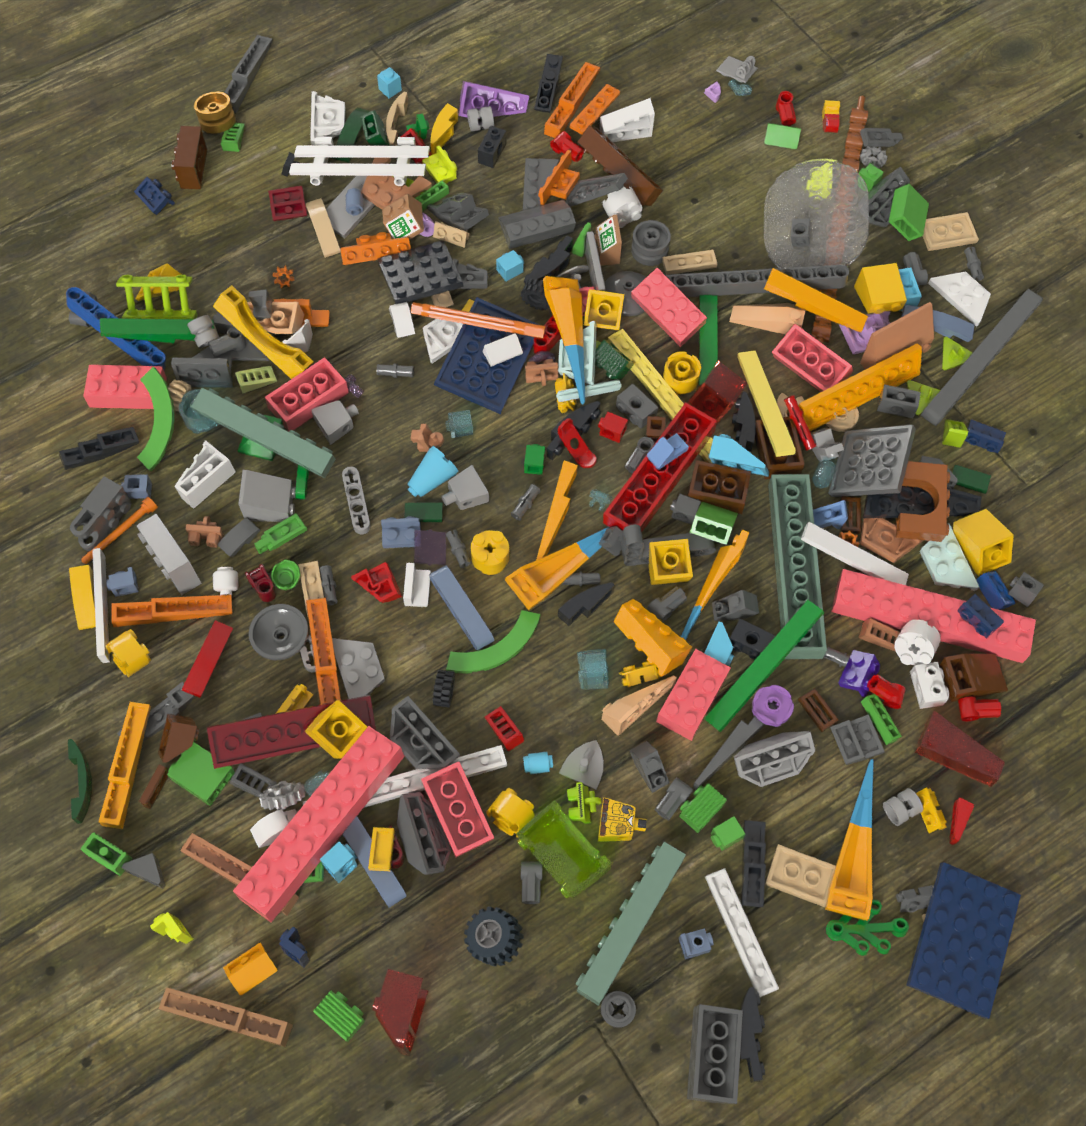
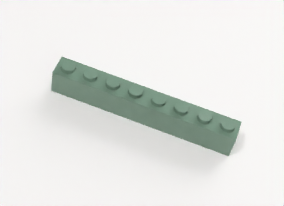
M201 388L191 406L195 412L326 478L336 460L330 449L326 447L321 449L316 446L314 441L308 438L306 440L299 438L300 435L293 430L288 432L283 429L284 426L275 421L273 424L268 422V418L262 414L257 413L255 415L251 413L252 410L248 407L235 405L234 400L226 396L225 398L218 396L219 393L211 388L209 390Z
M666 842L661 847L656 846L651 855L654 858L651 865L646 863L641 872L643 875L641 882L636 881L630 891L633 893L630 900L625 899L620 907L622 914L619 919L616 917L613 919L609 926V929L612 931L608 937L603 936L598 945L601 948L597 956L594 954L591 956L587 963V966L590 967L586 975L582 973L576 982V985L579 986L577 993L598 1006L686 854Z

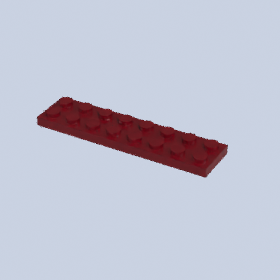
M370 695L340 701L367 727L370 726L376 730ZM334 702L206 727L214 769L321 747L304 731L320 713Z

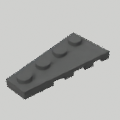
M525 159L523 210L542 206L538 196L539 190L545 185L547 177L553 173L554 167L559 164V159Z
M625 173L579 180L564 201L571 207L619 191L624 187V183L628 178Z

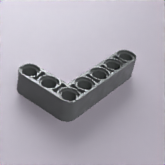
M636 524L626 526L623 529L621 550L626 566L648 564L650 542L688 539L690 557L710 555L716 551L714 540L693 533L643 539L641 527Z

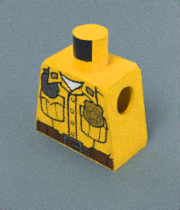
M603 798L598 841L632 840L633 830H646L647 819L635 818L636 807Z

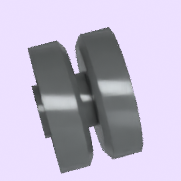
M654 220L638 224L633 231L631 248L633 258L638 263L647 266L662 263L663 257L668 256L671 237L669 229L663 223Z

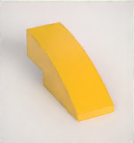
M448 103L439 113L432 129V155L437 153V146L440 145L442 148L454 135L453 126L458 122V109Z
M89 565L69 568L78 629L96 627L93 570Z

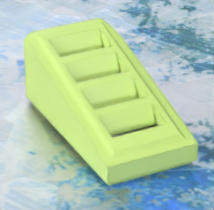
M271 366L235 373L242 393L277 382ZM265 373H268L270 378H266Z

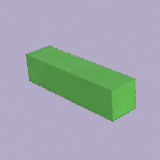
M441 180L415 199L422 203V211L427 209L428 205H433L448 195L449 186Z
M869 695L861 701L886 745L896 742L902 737L877 695Z

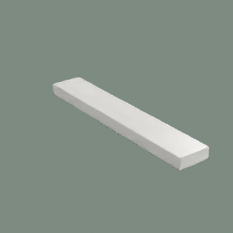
M810 522L806 524L801 538L802 541L869 576L906 585L908 573Z
M100 548L93 549L96 645L98 658L101 662L107 663L110 662V654L105 647L109 643L106 562L104 553Z
M725 868L705 876L755 992H758L759 996L762 997L778 990L779 987Z

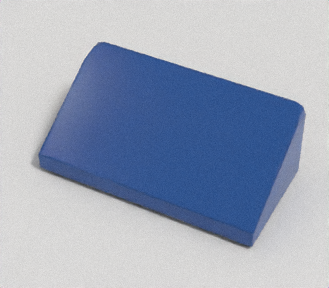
M996 571L984 573L976 579L980 590L992 608L1002 610L1015 604L1013 597L1008 594V589Z

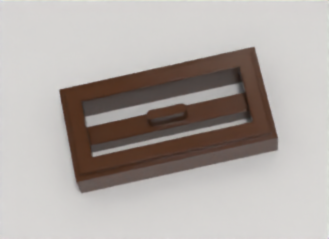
M842 496L840 501H848V526H846L845 522L841 527V532L851 531V533L856 532V534H860V498ZM852 502H855L856 527H853Z
M815 688L798 699L821 732L839 721ZM812 695L823 708V710L826 712L831 721H828L826 716L823 714L822 710L811 698Z
M160 764L139 800L143 807L148 809L152 808L168 779L167 774L169 772L167 768Z

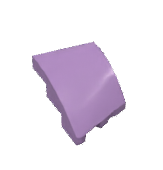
M884 311L880 314H867L868 317L861 333L839 324L852 354L865 352L871 334L890 324L888 320L890 311Z

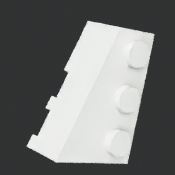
M646 99L601 116L600 131L612 142L652 137L655 113L651 99Z
M206 440L199 455L196 454L193 458V464L184 471L175 485L181 498L193 509L235 473L230 460Z

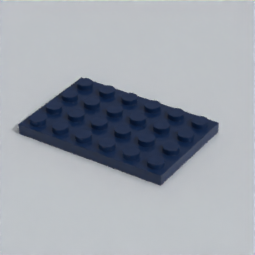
M476 297L469 311L539 325ZM463 324L434 382V386L501 414L533 346L534 337L516 334L523 354L490 366L483 353L484 346L514 333Z
M945 862L940 863L907 986L975 1015L989 1019L1021 895Z

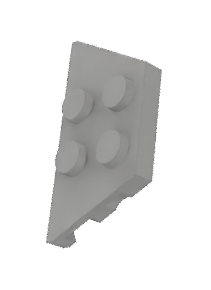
M332 638L334 654L348 698L370 695L376 687H379L385 681L373 643Z

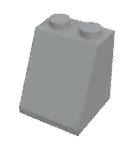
M243 470L239 506L244 519L248 518L250 521L282 522L291 515H294L295 505L292 503L293 498H296V487H293L292 481Z

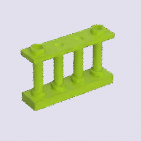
M177 275L176 277L121 276L116 285L117 287H125L128 310L124 312L122 319H196L197 310L189 309L186 287H189L193 280L192 277H187L186 275ZM132 287H143L146 310L135 309ZM150 287H161L163 310L153 309ZM168 287H179L181 310L171 309Z

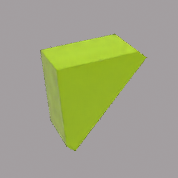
M945 419L943 445L961 448L969 432L964 422Z

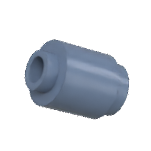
M356 188L349 189L346 193V212L353 216L363 212V195Z

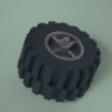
M487 907V911L484 909L478 910L479 914L474 913L471 916L473 920L472 922H467L466 925L469 928L464 931V934L467 935L464 942L469 945L467 947L468 952L472 953L474 958L487 965L497 966L498 964L503 966L505 961L510 963L513 961L512 956L517 957L519 954L517 952L518 947L522 948L523 945L520 943V939H524V936L520 933L523 929L518 924L519 921L511 914L497 907L495 909Z

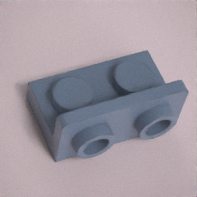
M410 516L404 519H396L390 517L381 520L383 548L421 547L419 518Z

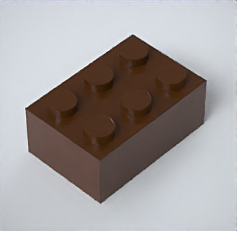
M181 126L180 132L177 133V146L174 147L175 160H172V170H175L176 181L179 182L181 189H201L208 149L200 126Z
M783 417V420L796 449L795 454L776 457L763 421L756 420L755 441L759 458L769 471V476H764V480L770 479L771 475L802 473L805 464L795 424L790 417Z
M696 460L688 497L699 500L701 503L705 502L742 514L751 471Z

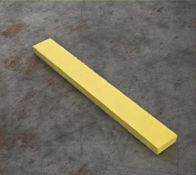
M756 351L738 353L739 363L776 457L795 454L796 449Z

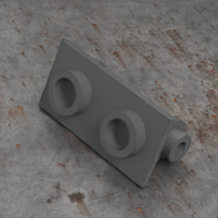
M934 886L918 888L919 895L916 894L914 889L900 891L899 894H896L897 901L901 902L900 913L915 912L918 909L928 908Z

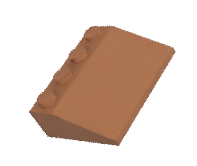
M931 302L872 333L860 362L863 368L866 370L917 343L922 346V353L927 352L931 348V343L934 339Z

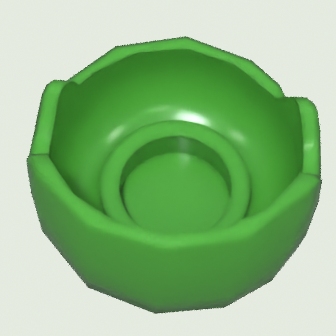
M283 560L276 564L271 572L273 584L282 590H290L296 587L301 578L300 568L295 562L290 560Z

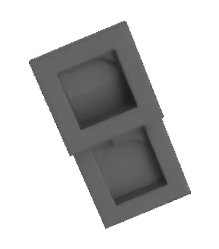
M245 518L222 538L218 546L229 557L233 558L245 543L249 544L254 539L260 529L248 518Z

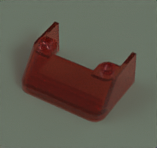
M388 969L380 997L375 998L372 1010L376 1011V1018L399 1053L410 1056L429 991L421 989L423 978Z

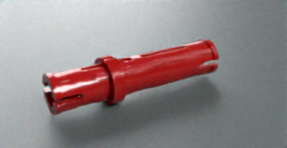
M795 395L785 398L784 402L789 410V417L793 419L805 450L816 447L803 417L804 412L802 409L800 410Z

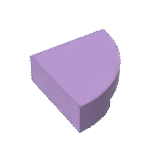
M718 82L706 88L704 92L715 103L721 95Z

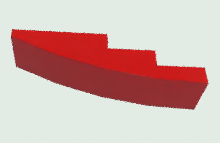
M216 620L214 621L182 687V691L201 698L232 633V627Z

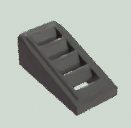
M240 763L230 780L231 785L258 798L260 794H263L260 791L265 783L269 784L266 790L277 783ZM242 773H245L246 776L243 781H239ZM249 777H254L250 785H246ZM260 780L261 782L258 788L254 789L253 787L256 781Z

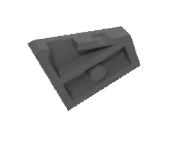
M453 259L464 287L457 289H487L488 273L486 270L476 268L470 264L465 266L459 264L457 259Z

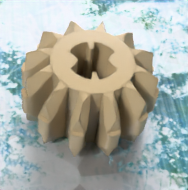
M174 379L169 384L168 390L173 400L174 411H182L191 397V385L182 380Z

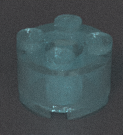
M199 389L191 390L184 394L179 404V412L184 424L196 434L209 431L218 425V423L195 412L191 408L200 392Z
M606 649L577 652L581 689H609Z

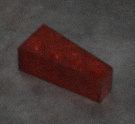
M933 711L928 717L915 753L990 787L999 780L1005 763L936 711Z

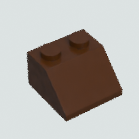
M167 713L158 750L162 762H169L192 747L193 741L197 740L199 729L192 718Z

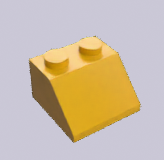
M589 289L584 325L590 326L589 323L595 321L599 328L619 330L624 294Z
M688 539L649 543L651 585L690 581L693 573Z
M336 700L320 713L304 732L333 758L342 759L367 729V726L344 704Z

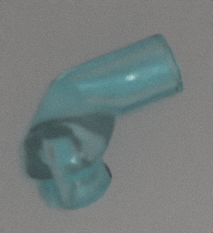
M735 79L728 83L737 96H746L752 93L751 86L746 84L739 85Z

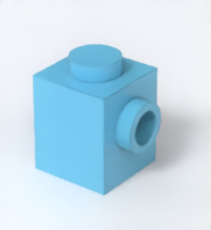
M390 67L377 75L379 90L389 99L402 91L400 76Z
M512 250L496 259V270L505 281H508L523 273L524 260L521 255H517Z

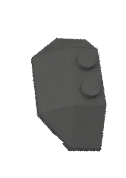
M901 167L879 181L858 203L859 211L869 224L880 227L888 226L895 189L910 184V179Z
M409 696L392 708L390 740L401 747L404 756L415 769H443L460 756L459 752Z
M420 792L402 794L400 796L397 826L408 862L424 875L443 872L449 859L451 848L432 804L423 798L424 796Z

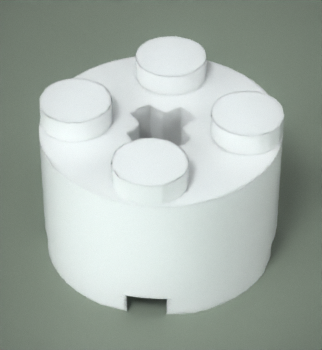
M623 187L619 191L609 193L606 202L605 200L603 201V207L608 217L617 215L619 228L624 227L633 220L640 219L642 216V205L631 187H629L630 189Z
M911 620L906 623L895 641V651L903 664L919 665L931 662L941 640L940 634L934 626H929L928 622L924 620Z

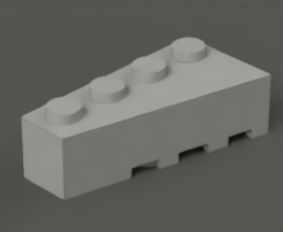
M157 514L136 525L140 531L137 534L143 544L147 543L145 545L150 555H155L153 559L157 566L164 568L161 570L167 580L171 579L181 596L202 584L189 560Z

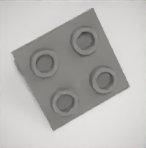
M728 56L716 71L723 76H729L738 82L746 83L758 68L754 66V56H748L744 62Z

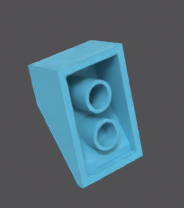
M725 434L714 436L709 454V459L713 464L769 476L766 465L731 439L730 436Z

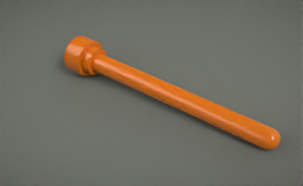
M146 497L142 501L140 509L93 549L100 548L103 551L144 514L153 513L158 506L149 497ZM93 549L82 558V563L87 564L93 559Z

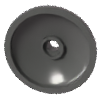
M621 271L611 275L605 281V292L624 294L621 316H636L645 312L631 296V292L646 278L642 274L633 271Z
M286 604L271 605L261 610L254 617L249 628V640L253 649L260 656L269 660H284L292 657L302 649L308 638V623L304 615L297 608ZM284 635L283 639H278L279 636Z

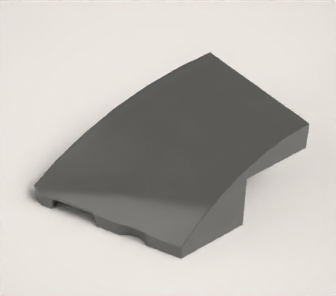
M462 192L443 199L439 205L430 204L427 206L428 210L438 219L463 231L468 230L489 216L487 209L476 207L472 194Z

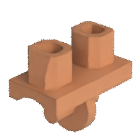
M552 359L545 360L544 364L539 365L534 361L527 362V366H525L526 383L541 382L542 386H546V381L558 379V363H554Z
M421 424L419 430H412L411 440L413 443H417V448L420 452H427L432 446L436 448L441 447L444 442L443 435L439 432L432 433L427 424Z
M205 516L203 521H197L196 525L186 524L188 542L191 546H199L201 539H207V546L217 548L219 541L224 537L221 527H217L216 522H211L209 516Z

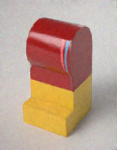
M825 100L822 110L823 132L838 133L840 101Z

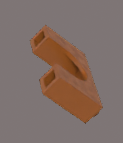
M908 461L902 486L919 487L926 490L932 496L935 507L933 512L925 515L900 513L896 519V538L942 542L948 536L949 524H947V518L949 517L950 508L947 507V501L950 497V490L947 489V483L950 481V472H947V465Z

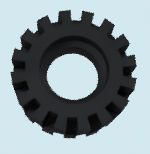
M538 279L527 280L521 292L522 300L526 301L525 304H530L531 308L547 310L550 306L545 297L543 281L540 280L539 282Z
M438 670L433 692L434 706L450 707L455 683V672Z

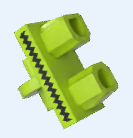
M583 782L576 783V787L567 789L568 800L570 802L578 801V807L569 808V818L572 821H582L587 824L591 823L590 812H596V805H600L602 802L601 798L595 797V791H589L588 786H584Z

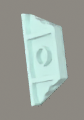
M591 321L589 323L590 326L583 329L585 383L594 385L597 324L595 321ZM561 339L558 372L560 375L565 373L567 377L574 379L568 355Z
M949 524L948 536L942 542L929 541L921 548V556L935 585H948L953 588L967 587L975 591L979 588V585Z

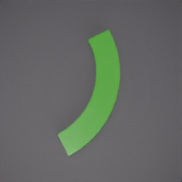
M152 367L140 379L150 394L154 408V425L150 439L137 457L149 471H152L163 458L174 429L173 400L165 380L155 367Z
M521 610L519 619L510 633L489 648L467 653L451 651L446 671L467 674L481 670L486 671L507 662L517 655L533 636L540 620V614Z

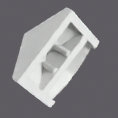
M308 319L304 320L305 324L293 336L282 343L299 348L304 353L308 352L313 335Z

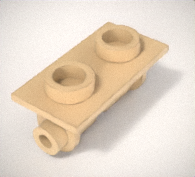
M435 221L433 237L465 248L466 239H469L470 233L467 230L463 231L445 225L443 222Z

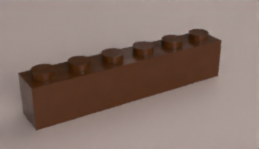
M588 126L578 140L584 152L590 153L593 156V161L601 164L606 173L610 175L625 173L628 179L624 183V187L626 189H630L629 187L633 188L642 206H652L663 189L598 128Z

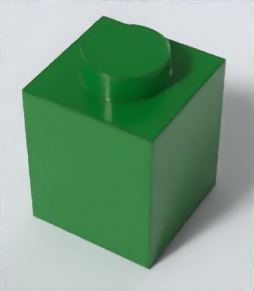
M538 444L526 446L524 473L543 475L545 446Z

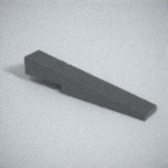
M257 35L233 71L232 81L224 93L231 100L234 114L237 113L273 42L272 38Z
M775 701L772 703L768 702L770 709H778ZM756 716L749 725L741 720L695 781L693 789L697 790L701 785L705 784L766 724L759 721Z

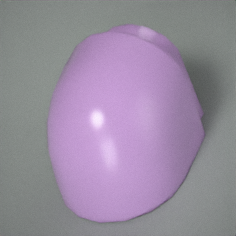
M423 213L424 231L420 234L424 237H429L434 233L435 223L428 215Z

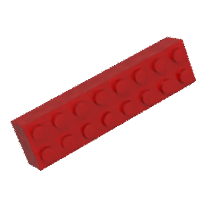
M685 402L657 442L662 437L667 440L677 433L689 446L688 450L659 470L646 455L604 512L603 524L610 528L616 526L622 531L626 526L636 524L641 527V532H643L715 432L717 420Z

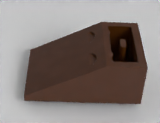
M996 654L954 655L945 657L939 664V668H942L944 673L943 680L949 690L951 702L958 701L964 697H980L1008 691Z

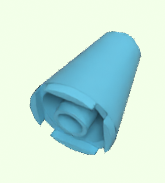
M434 446L429 448L408 482L409 488L407 490L414 497L417 495L420 497L424 496L459 472L450 460L448 461L444 457L445 455Z

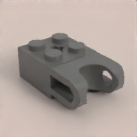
M104 476L81 504L82 510L72 521L70 530L75 537H78V542L84 550L91 551L118 525L121 517L130 510L132 503L124 488ZM84 526L83 530L77 531V527ZM92 536L93 542L85 544V541Z

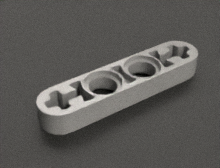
M347 467L343 470L342 477L353 528L357 534H366L370 530V521L359 472L355 467ZM351 473L353 475L354 483H350L349 474ZM352 489L360 491L356 496L350 495L349 492ZM356 505L363 506V510L360 512H354L353 507ZM362 517L363 528H360L358 518Z

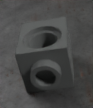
M810 218L792 219L790 236L792 246H810Z
M679 494L678 499L673 500L670 508L673 511L672 518L692 525L701 501Z
M1024 572L1020 578L1016 576L1009 586L1012 589L1008 594L1028 607L1044 585Z

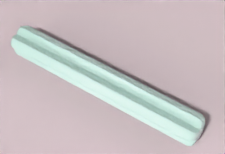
M619 380L585 386V397L618 391L622 385ZM577 388L558 391L556 397L559 402L578 399L579 394Z

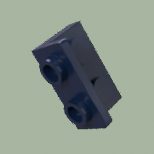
M146 177L134 192L154 214L157 215L167 203L175 204L171 198L172 194L166 189L163 190L161 188L163 185L157 179L152 180Z
M971 419L967 427L969 432L965 441L971 445L982 447L989 452L998 453L1004 444L1003 440L1006 432Z
M976 594L967 602H964L957 610L962 619L968 621L975 628L976 632L983 635L986 639L1005 622Z
M292 927L281 935L279 945L284 954L305 968L309 963L308 952L298 942L301 937L297 929Z

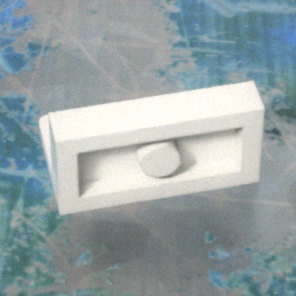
M414 563L406 564L404 605L427 607L430 588L429 574L431 572L430 570H415Z

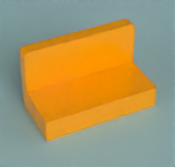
M261 942L223 967L228 979L239 995L245 994L277 972L276 966Z

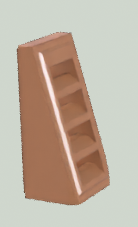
M870 618L863 622L859 638L895 651V641L900 632ZM892 636H895L894 643L892 644Z

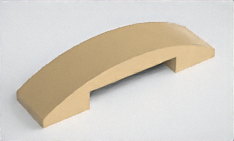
M403 92L397 97L388 112L386 132L389 146L398 145V134L395 127L398 116L406 115L408 107L407 92Z
M322 198L305 203L324 257L341 253Z

